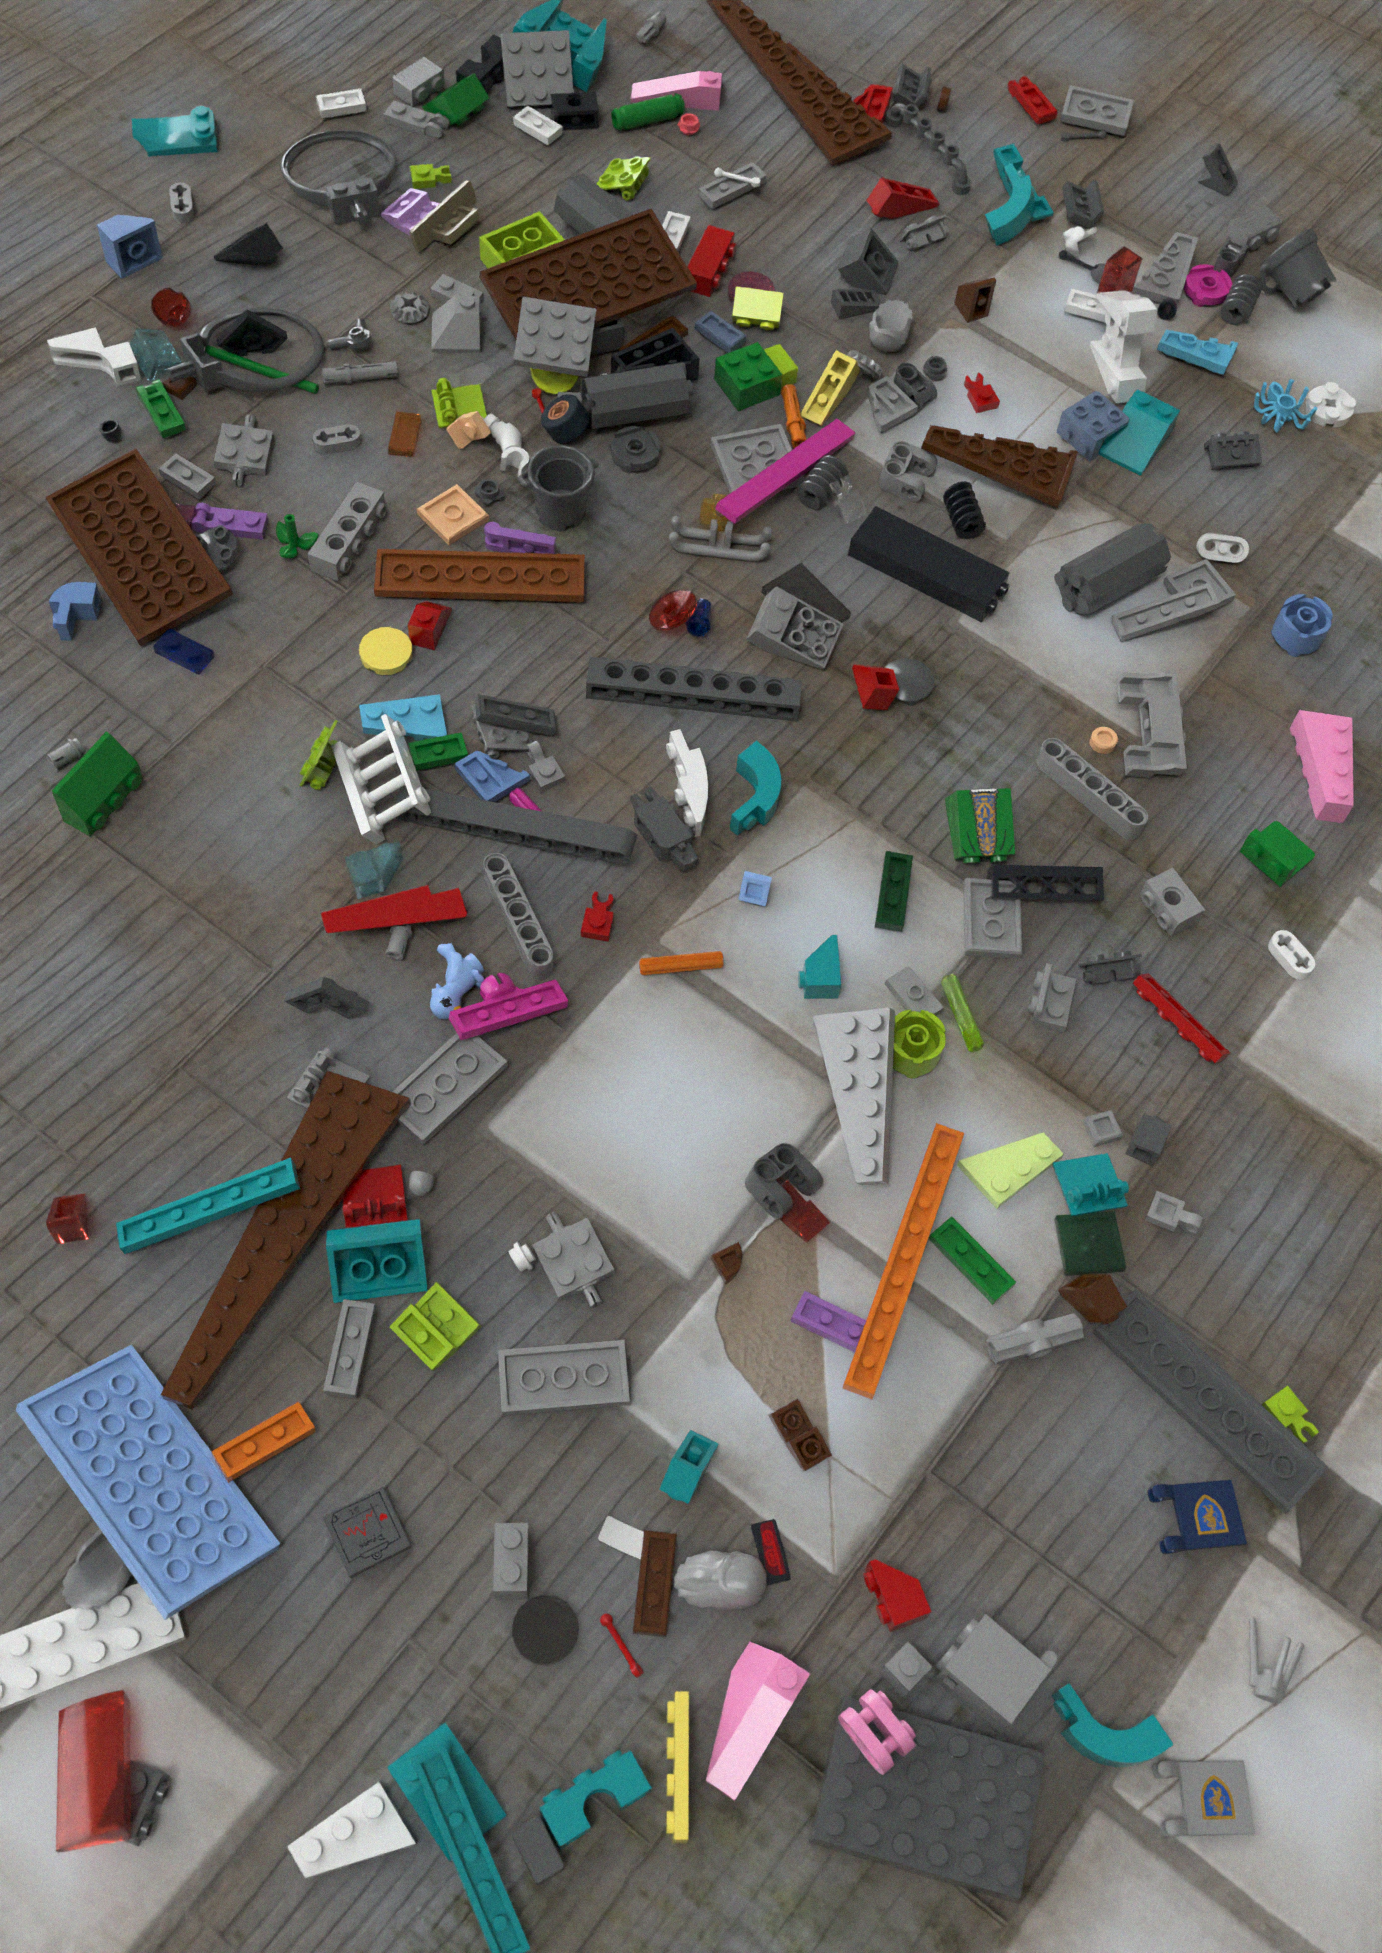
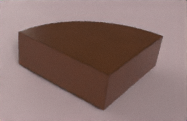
M190 376L174 382L168 378L162 382V385L167 393L183 400L197 386L196 378Z
M739 1242L711 1255V1260L725 1285L735 1278L741 1266L742 1250Z

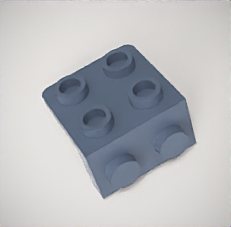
M1095 391L1062 411L1056 432L1073 446L1079 454L1091 462L1097 458L1102 440L1125 427L1129 422V417L1103 394Z

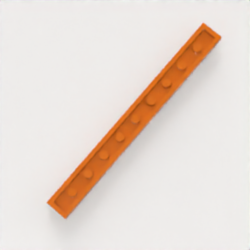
M937 1123L935 1125L842 1389L873 1400L964 1136L963 1132Z

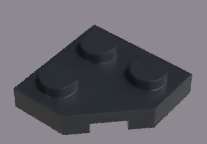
M247 309L217 338V345L227 352L242 357L247 356V352L262 351V354L273 353L288 338L285 330Z

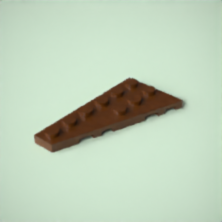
M930 425L921 446L923 450L1056 508L1061 502L1078 451L1070 450L1069 453L1059 452L1057 447L1037 448L1033 443L996 437L995 440L986 439L984 434L974 433V436L964 435L959 430Z

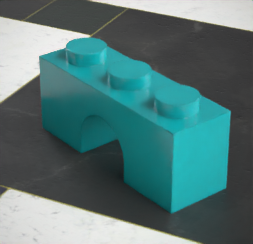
M621 1750L614 1752L603 1760L605 1765L603 1768L595 1773L588 1769L573 1779L575 1785L568 1790L562 1792L561 1788H558L542 1798L544 1805L539 1807V1812L560 1850L591 1831V1826L583 1811L584 1804L590 1796L597 1793L607 1794L614 1799L619 1810L622 1811L651 1792L652 1788L631 1750L625 1754H622Z

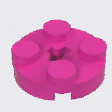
M1198 265L1190 270L1184 283V290L1192 299L1194 305L1203 307L1204 305L1224 303L1232 287V280L1222 269L1220 272L1213 270L1214 266Z

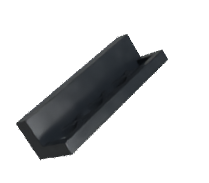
M992 865L987 870V879H991L992 899L1104 900L1103 867ZM998 880L1012 881L1016 887L1011 892H999ZM1025 882H1038L1044 887L1038 893H1031L1023 884ZM1068 883L1072 888L1066 893H1058L1051 884ZM1080 883L1096 884V894H1086L1078 885ZM1020 889L1023 893H1018L1016 891ZM1073 890H1075L1078 894H1070V893H1071Z

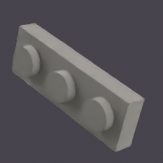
M754 162L731 172L732 174L751 179L758 177L761 180L760 185L766 183L767 175ZM723 176L699 188L698 196L711 209H714L756 187H753L751 183Z
M343 1299L323 1389L324 1394L356 1399L376 1308L374 1303Z

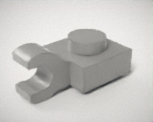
M537 741L528 744L529 752H527V756L533 763L528 766V772L540 792L564 783L565 775L553 755L545 758Z
M1156 1191L1145 1221L1174 1232L1178 1225L1183 1231L1196 1235L1203 1217L1183 1210L1184 1201Z

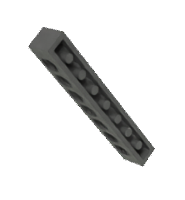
M590 657L586 681V699L797 722L802 680L715 671L712 669H696L686 666H669L659 663H642L632 660H615L606 657Z

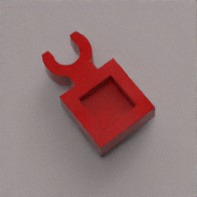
M977 373L975 381H972L969 376H966L964 381V387L968 390L967 397L976 413L996 409L1000 403L991 384L983 385L984 377L981 373Z
M595 891L593 893V908L586 907L581 937L609 942L614 912L610 911L613 906L612 894H609L608 900L602 903L598 901V892Z

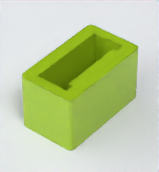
M777 344L764 349L783 374L781 389L785 385L795 384L798 367L783 347Z

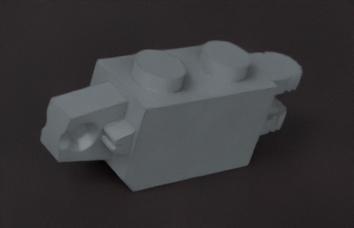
M648 787L644 790L645 796L649 801L647 804H644L638 794L631 795L630 801L635 809L634 825L659 861L667 863L673 860L682 871L696 866L698 858L691 846L693 839L692 830L687 824L682 823L676 807L672 803L669 804L664 796L659 797L653 787Z

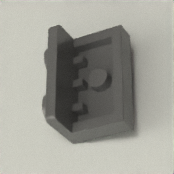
M902 63L897 70L892 99L906 106L909 104L917 107L919 105L923 106L929 96L927 91L931 83V68L927 67L920 75Z
M1092 180L1086 188H1082L1067 181L1063 185L1062 191L1068 219L1074 224H1080L1090 229L1104 214L1098 182Z

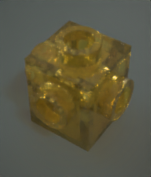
M713 494V498L701 499L700 525H710L711 527V519L717 520V531H725L727 521L730 520L724 515L718 517L715 508L717 503L727 495Z

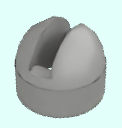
M413 1171L409 1179V1188L413 1194L424 1196L432 1190L435 1177L426 1172Z

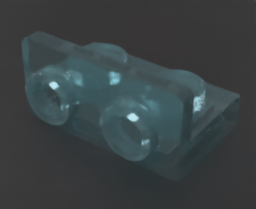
M135 330L133 339L130 341V347L140 369L148 380H154L157 370L166 371L170 367L182 364L181 359L163 330Z

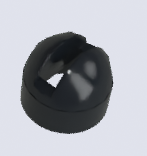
M1172 299L1161 301L1157 310L1159 317L1164 320L1172 319L1177 312L1176 302ZM1167 304L1171 305L1169 313L1165 312Z
M108 419L99 426V431L106 441L115 442L121 438V427L115 419Z

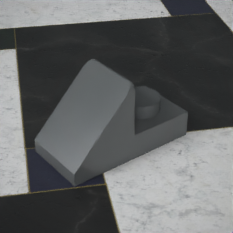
M1217 143L1212 145L1202 157L1208 170L1201 176L1198 183L1226 196L1237 185L1238 180L1221 144Z

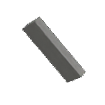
M478 694L475 699L476 721L553 736L556 732L553 709Z

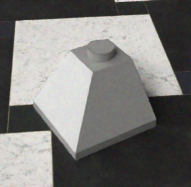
M454 296L432 313V353H480L479 296Z

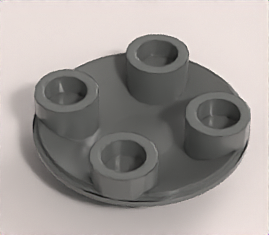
M219 525L204 531L200 535H195L219 572L226 570L234 562L238 553V542L234 534L227 530L226 527Z
M902 658L886 666V668L893 669L899 687V691L895 696L896 699L904 701L909 706H914L932 692L934 676L931 670L922 662Z

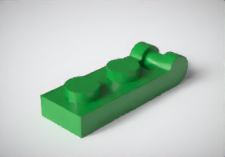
M159 379L152 381L151 385L135 387L139 400L146 408L162 439L186 431L184 421Z

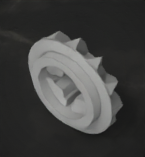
M415 291L412 294L404 292L403 296L396 295L395 300H391L390 311L392 316L400 322L415 323L427 316L429 305L423 295L417 296Z
M856 350L849 351L847 356L857 360L861 372L870 377H874V375L879 377L881 375L882 368L879 364Z

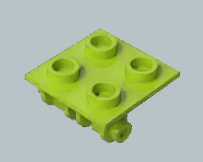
M651 158L614 159L599 178L597 185L603 190L620 189L625 200L633 199L637 190L640 189L645 178L649 175L647 164Z
M440 378L436 384L437 389L431 390L439 428H446L461 415L478 411L484 419L487 417L480 384L452 387L451 382L447 378Z
M337 720L333 722L330 728L325 726L319 738L315 740L310 750L311 754L300 770L299 774L303 778L299 786L302 787L305 781L309 782L310 786L315 790H320L321 787L326 785V781L336 762L331 746L338 741H329V738L337 724Z

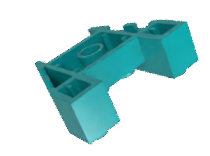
M549 0L524 13L515 24L512 33L569 30L573 85L587 92L594 83L602 62L607 19L604 18L596 30H594L587 24L571 17L568 13L562 12L561 7L564 0Z

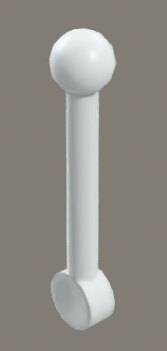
M716 168L714 171L716 177L724 176L751 183L753 187L760 186L761 180L758 177L751 179L725 172L721 168Z

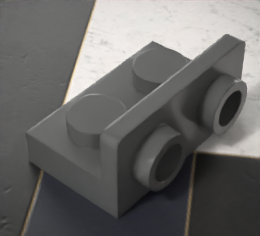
M1249 431L1235 433L1234 436H1226V433H1218L1212 435L1211 439L1204 443V449H1209L1212 469L1257 466L1262 463L1259 434H1249Z
M128 1759L97 1831L139 1847L141 1840H146L152 1831L155 1819L151 1817L157 1803L162 1804L168 1794L170 1783L167 1780L169 1775L164 1771L155 1770Z

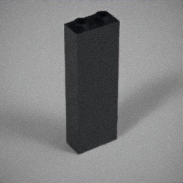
M877 506L873 508L850 541L848 556L981 623L987 614L992 615L998 605V598H1004L1010 587V584L1007 583L1010 572Z

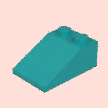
M1137 389L1122 410L1129 417L1128 424L1105 439L1098 455L1141 476L1172 433L1180 410Z
M444 1723L390 1764L387 1769L450 1862L452 1859L410 1761L411 1758L443 1742L482 1834L484 1835L507 1815L447 1724Z

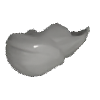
M886 300L873 313L872 320L868 325L869 338L872 344L879 350L895 352L906 342L913 320L912 310L908 308V303L904 304L903 301Z
M100 1529L81 1546L76 1562L68 1570L62 1582L64 1585L62 1595L66 1597L65 1603L73 1609L81 1608L88 1610L90 1607L99 1609L120 1594L129 1578L133 1577V1574Z
M707 1551L687 1557L686 1562L679 1565L677 1574L674 1577V1588L678 1590V1596L685 1598L689 1605L699 1608H714L721 1611L744 1610L754 1606L762 1599L767 1585L766 1571L761 1561L753 1555L740 1551L731 1553Z

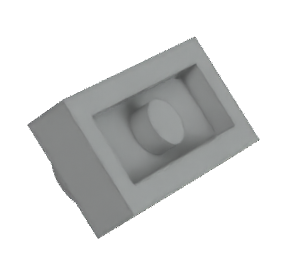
M444 274L430 288V295L445 303L454 296H479L480 303L484 300L483 292Z
M174 454L159 468L160 476L197 499H201L216 485L214 476L178 454Z

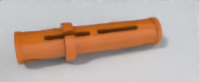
M788 384L781 389V395L787 417L786 429L790 433L792 447L796 448L807 440L804 432L806 424L801 417L796 387Z

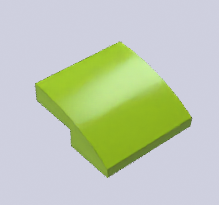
M436 1282L415 1305L410 1304L389 1327L434 1371L458 1351L482 1326Z

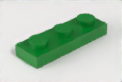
M952 1216L930 1234L929 1240L992 1305L1015 1286L1016 1281Z

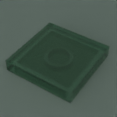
M1115 1211L1071 1216V1214L1056 1215L1054 1222L1065 1276L1114 1273L1126 1270Z

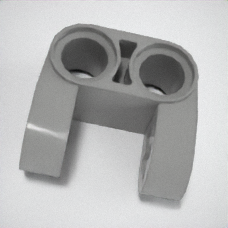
M904 441L894 443L884 462L878 481L879 486L884 491L907 501H919L925 490V484L921 479L906 472L910 470L923 476L931 475L937 465L936 456Z

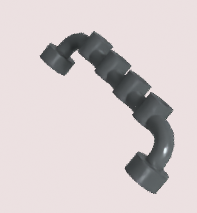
M897 103L892 109H889L886 113L885 123L892 128L900 127L903 121L908 125H913L917 129V136L926 138L930 142L931 150L940 152L944 156V163L953 165L956 168L958 176L953 180V192L958 195L968 194L971 180L967 177L964 163L958 158L959 148L955 145L946 146L944 144L945 134L941 131L933 133L931 131L932 121L928 118L919 119L917 117V106L913 104L906 106L903 103Z

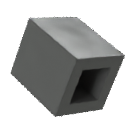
M1144 1113L1135 1128L1125 1154L1153 1166L1161 1154L1172 1125L1165 1123L1160 1117L1149 1116Z

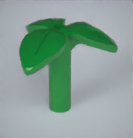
M287 514L284 517L285 524L278 521L276 525L278 540L281 543L288 544L280 548L279 555L283 558H294L298 555L297 547L303 550L311 548L319 535L318 533L311 532L298 537L295 517L292 514Z

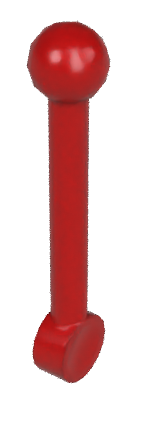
M535 388L532 390V397L537 400L543 413L545 407L541 399V390Z
M608 1613L603 1614L600 1617L601 1625L607 1627L629 1663L632 1674L638 1678L643 1674L641 1666L635 1662L612 1624V1616Z

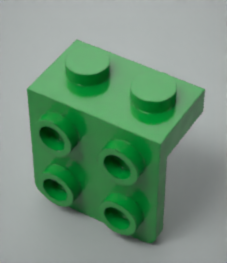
M1278 821L1272 822L1261 832L1258 829H1254L1248 835L1239 851L1279 887H1282L1315 857V853Z

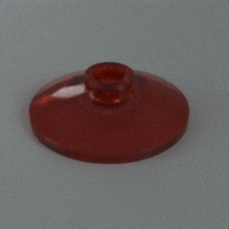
M680 589L662 596L650 610L649 621L651 625L657 630L667 631L684 624L696 610L697 599L695 595L689 590Z

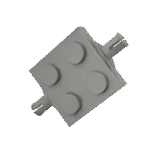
M250 414L245 416L244 426L222 423L214 458V468L232 472L233 478L231 483L236 486L237 482L238 487L242 485L244 475L257 474L265 476L273 441V431L254 428L256 421L254 415H251V419Z
M552 1212L556 1224L550 1214L545 1219L548 1221L553 1232L548 1237L532 1244L533 1249L559 1301L573 1294L584 1293L590 1308H595L596 1305L592 1296L598 1306L602 1303L595 1287L601 1280L615 1274L614 1268L588 1218L570 1226H563L558 1213Z

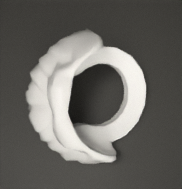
M1077 226L1065 231L1062 235L1066 240V250L1074 257H1079L1077 242L1096 233L1097 228L1094 227L1085 231L1082 227Z

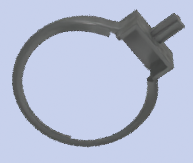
M331 130L310 135L293 144L282 157L281 173L288 185L302 198L318 205L330 207V213L335 225L351 221H359L360 225L365 224L364 220L381 216L378 196L392 183L397 161L395 152L389 143L376 135L356 130ZM331 140H357L369 143L379 148L386 155L389 163L387 172L374 182L372 178H360L347 183L339 182L332 186H327V191L310 189L294 182L290 175V165L293 159L304 149Z
M271 308L248 309L255 314L283 316L302 325L313 338L314 352L310 360L301 369L281 378H257L230 368L225 371L222 369V364L219 360L213 361L207 352L204 353V348L207 347L212 333L225 323L237 319L246 311L242 310L210 322L201 330L200 334L197 333L181 338L184 363L168 368L167 373L172 382L194 375L205 392L225 385L245 391H275L293 386L309 377L321 363L324 345L317 329L310 322L296 314Z

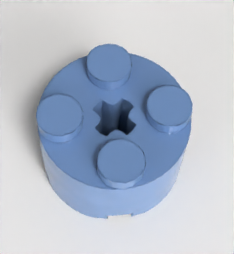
M1297 594L1288 598L1282 606L1274 622L1271 634L1276 642L1287 650L1289 655L1298 657L1301 654H1309L1319 649L1332 625L1333 615L1330 607L1320 598L1314 597V599L1305 597L1306 594Z

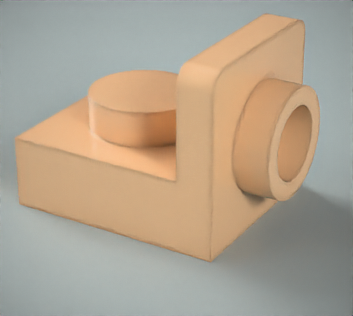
M478 411L461 415L447 427V432L459 449L464 448L471 441L483 439L491 433Z

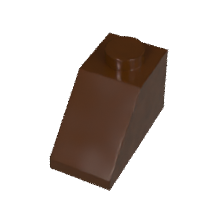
M995 278L979 279L958 286L954 304L967 323L988 317L997 281Z
M1081 1274L1058 1289L1060 1295L1088 1322L1102 1323L1103 1325L1109 1324L1118 1319V1313L1127 1307L1110 1274Z

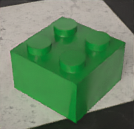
M758 342L716 358L714 380L738 412L780 395L783 374Z

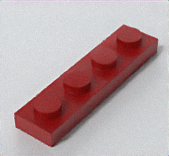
M1149 973L1139 975L1134 980L1133 984L1138 988V995L1147 1002L1151 1001L1158 1008L1157 1013L1164 1020L1172 1021L1179 1028L1177 1030L1179 1035L1188 1042L1192 1041L1199 1048L1198 1052L1205 1060L1218 1063L1231 1053Z

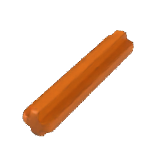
M721 951L641 958L639 969L642 975L721 968L724 964V958Z

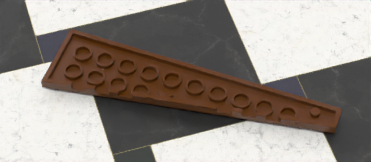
M707 0V3L833 166L892 139V132L874 116L871 118L865 113V108L862 105H856L847 92H841L831 78H828L822 70L791 43H785L781 39V35L777 31L773 32L769 29L768 23L763 19L759 20L754 15V11L746 6L743 1Z
M330 1071L326 1072L282 1160L291 1157L295 1163L300 1189L258 1204L161 1393L163 1399L193 1410L218 1375L222 1365L228 1361L235 1351V1345L243 1334H247L253 1326V1320L262 1307H266L270 1302L272 1293L281 1281H285L327 1222L333 1209L344 1198V1192L352 1181L359 1177L363 1171L362 1167L371 1155L374 1156L379 1149L381 1140L387 1132H391L400 1116L403 1115L411 1104L409 1097Z

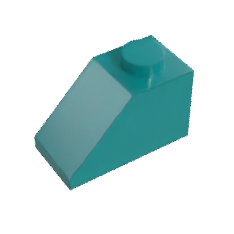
M831 935L805 960L803 971H798V987L803 988L804 999H838L841 989V974L837 935Z
M690 1430L674 1454L659 1490L667 1493L674 1500L689 1504L719 1444Z

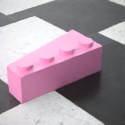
M1299 710L1290 727V731L1297 743L1295 749L1297 756L1301 757L1303 776L1308 781V793L1316 820L1343 823L1354 806L1352 718Z

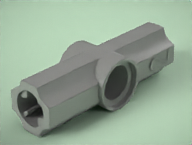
M1073 1313L1044 1322L1043 1319L1031 1320L1021 1324L1015 1330L992 1335L986 1341L989 1356L997 1365L1026 1356L1028 1359L1042 1357L1052 1352L1055 1348L1082 1341L1084 1335L1080 1318Z

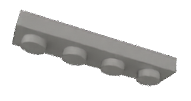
M1209 582L1112 615V623L1122 642L1218 609L1220 602Z

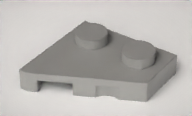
M888 376L868 386L867 394L880 433L917 413L918 406Z

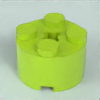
M912 1009L902 1011L895 1016L893 1069L908 1078L915 1079L931 1072L938 1065L946 1043V1031L941 1020L933 1013L921 1010V1012L911 1011Z

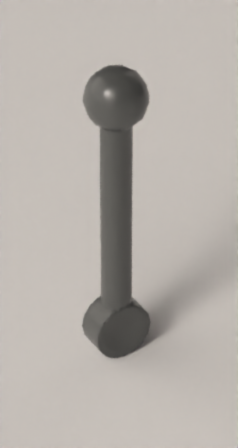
M1100 130L1098 133L1069 134L1068 132H1063L1061 134V140L1064 142L1069 141V139L1094 137L1104 139L1106 137L1104 130Z

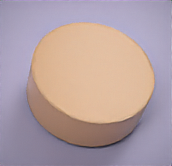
M1108 727L1096 728L1090 738V746L1100 754L1111 753L1118 742L1116 732Z

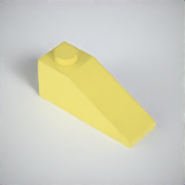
M837 350L834 352L805 404L801 417L822 427L847 395L860 373L857 360Z

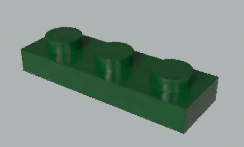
M891 851L885 852L874 927L902 932L913 855Z

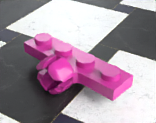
M500 972L497 973L499 980L502 982L500 985L494 975L488 976L481 983L480 995L484 1001L450 1011L449 1020L460 1040H464L567 1008L568 999L556 979L529 988L519 989L515 986L509 975Z

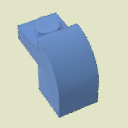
M68 583L59 587L51 595L49 604L53 612V627L57 629L61 640L72 641L76 619L98 620L101 596L97 583Z

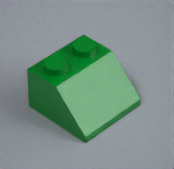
M474 73L450 86L422 106L424 111L434 115L439 113L442 116H446L450 122L449 125L455 122L457 125H460L469 119L468 113L472 112V114H475L483 109L482 103L488 100L489 97Z

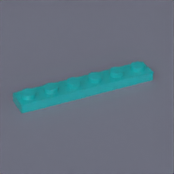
M290 1157L117 1222L119 1248L124 1254L298 1190L300 1185L295 1163Z
M442 1742L411 1758L410 1761L490 1952L525 1953L531 1948L445 1744Z

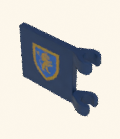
M1232 1480L1177 1485L1158 1484L1148 1490V1497L1152 1503L1173 1500L1181 1536H1168L1159 1542L1162 1554L1247 1544Z

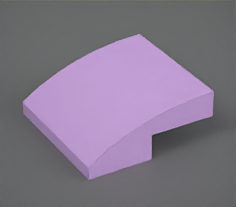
M410 188L385 209L381 215L392 226L410 235L409 231L440 203L430 201L428 192Z

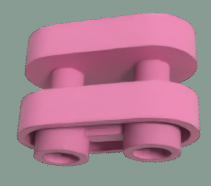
M870 1689L859 1698L863 1708L861 1712L857 1713L854 1709L848 1707L838 1716V1720L877 1772L884 1775L894 1766L890 1754L896 1750L901 1756H906L915 1748L913 1739L916 1735L906 1721L903 1719L899 1721L891 1711L893 1705L882 1691L876 1693ZM871 1721L886 1738L882 1742L878 1740L867 1726Z

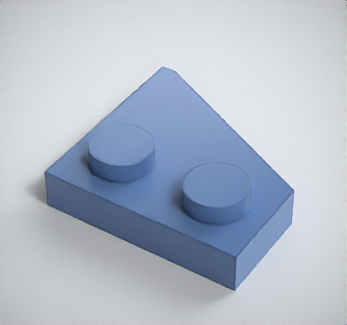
M478 750L455 763L457 773L475 794L485 801L496 802L530 781V774L522 770L520 773L508 768V763L492 759L489 755Z

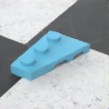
M1166 330L1157 350L1168 356H1175L1185 360L1189 364L1206 368L1210 372L1224 375L1239 342L1231 341L1229 345L1218 343L1216 338L1210 337L1208 341L1198 340L1194 334Z
M440 694L359 705L363 733L378 735L385 731L381 716L387 714L394 721L398 720L403 725L406 731L404 736L414 737V740L420 741L425 738L430 739L447 735Z

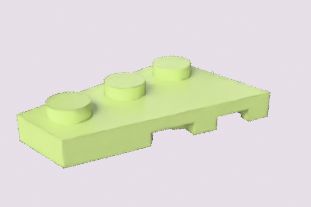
M1043 1132L959 1160L957 1166L993 1206L998 1209L1049 1169L1053 1162H1058L1064 1154Z

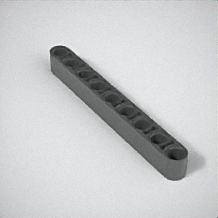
M406 785L399 788L394 805L409 797ZM425 789L430 797L428 805L431 813L429 815H425L419 809L413 807L396 817L405 822L617 864H628L630 862L637 838L635 832L623 827Z

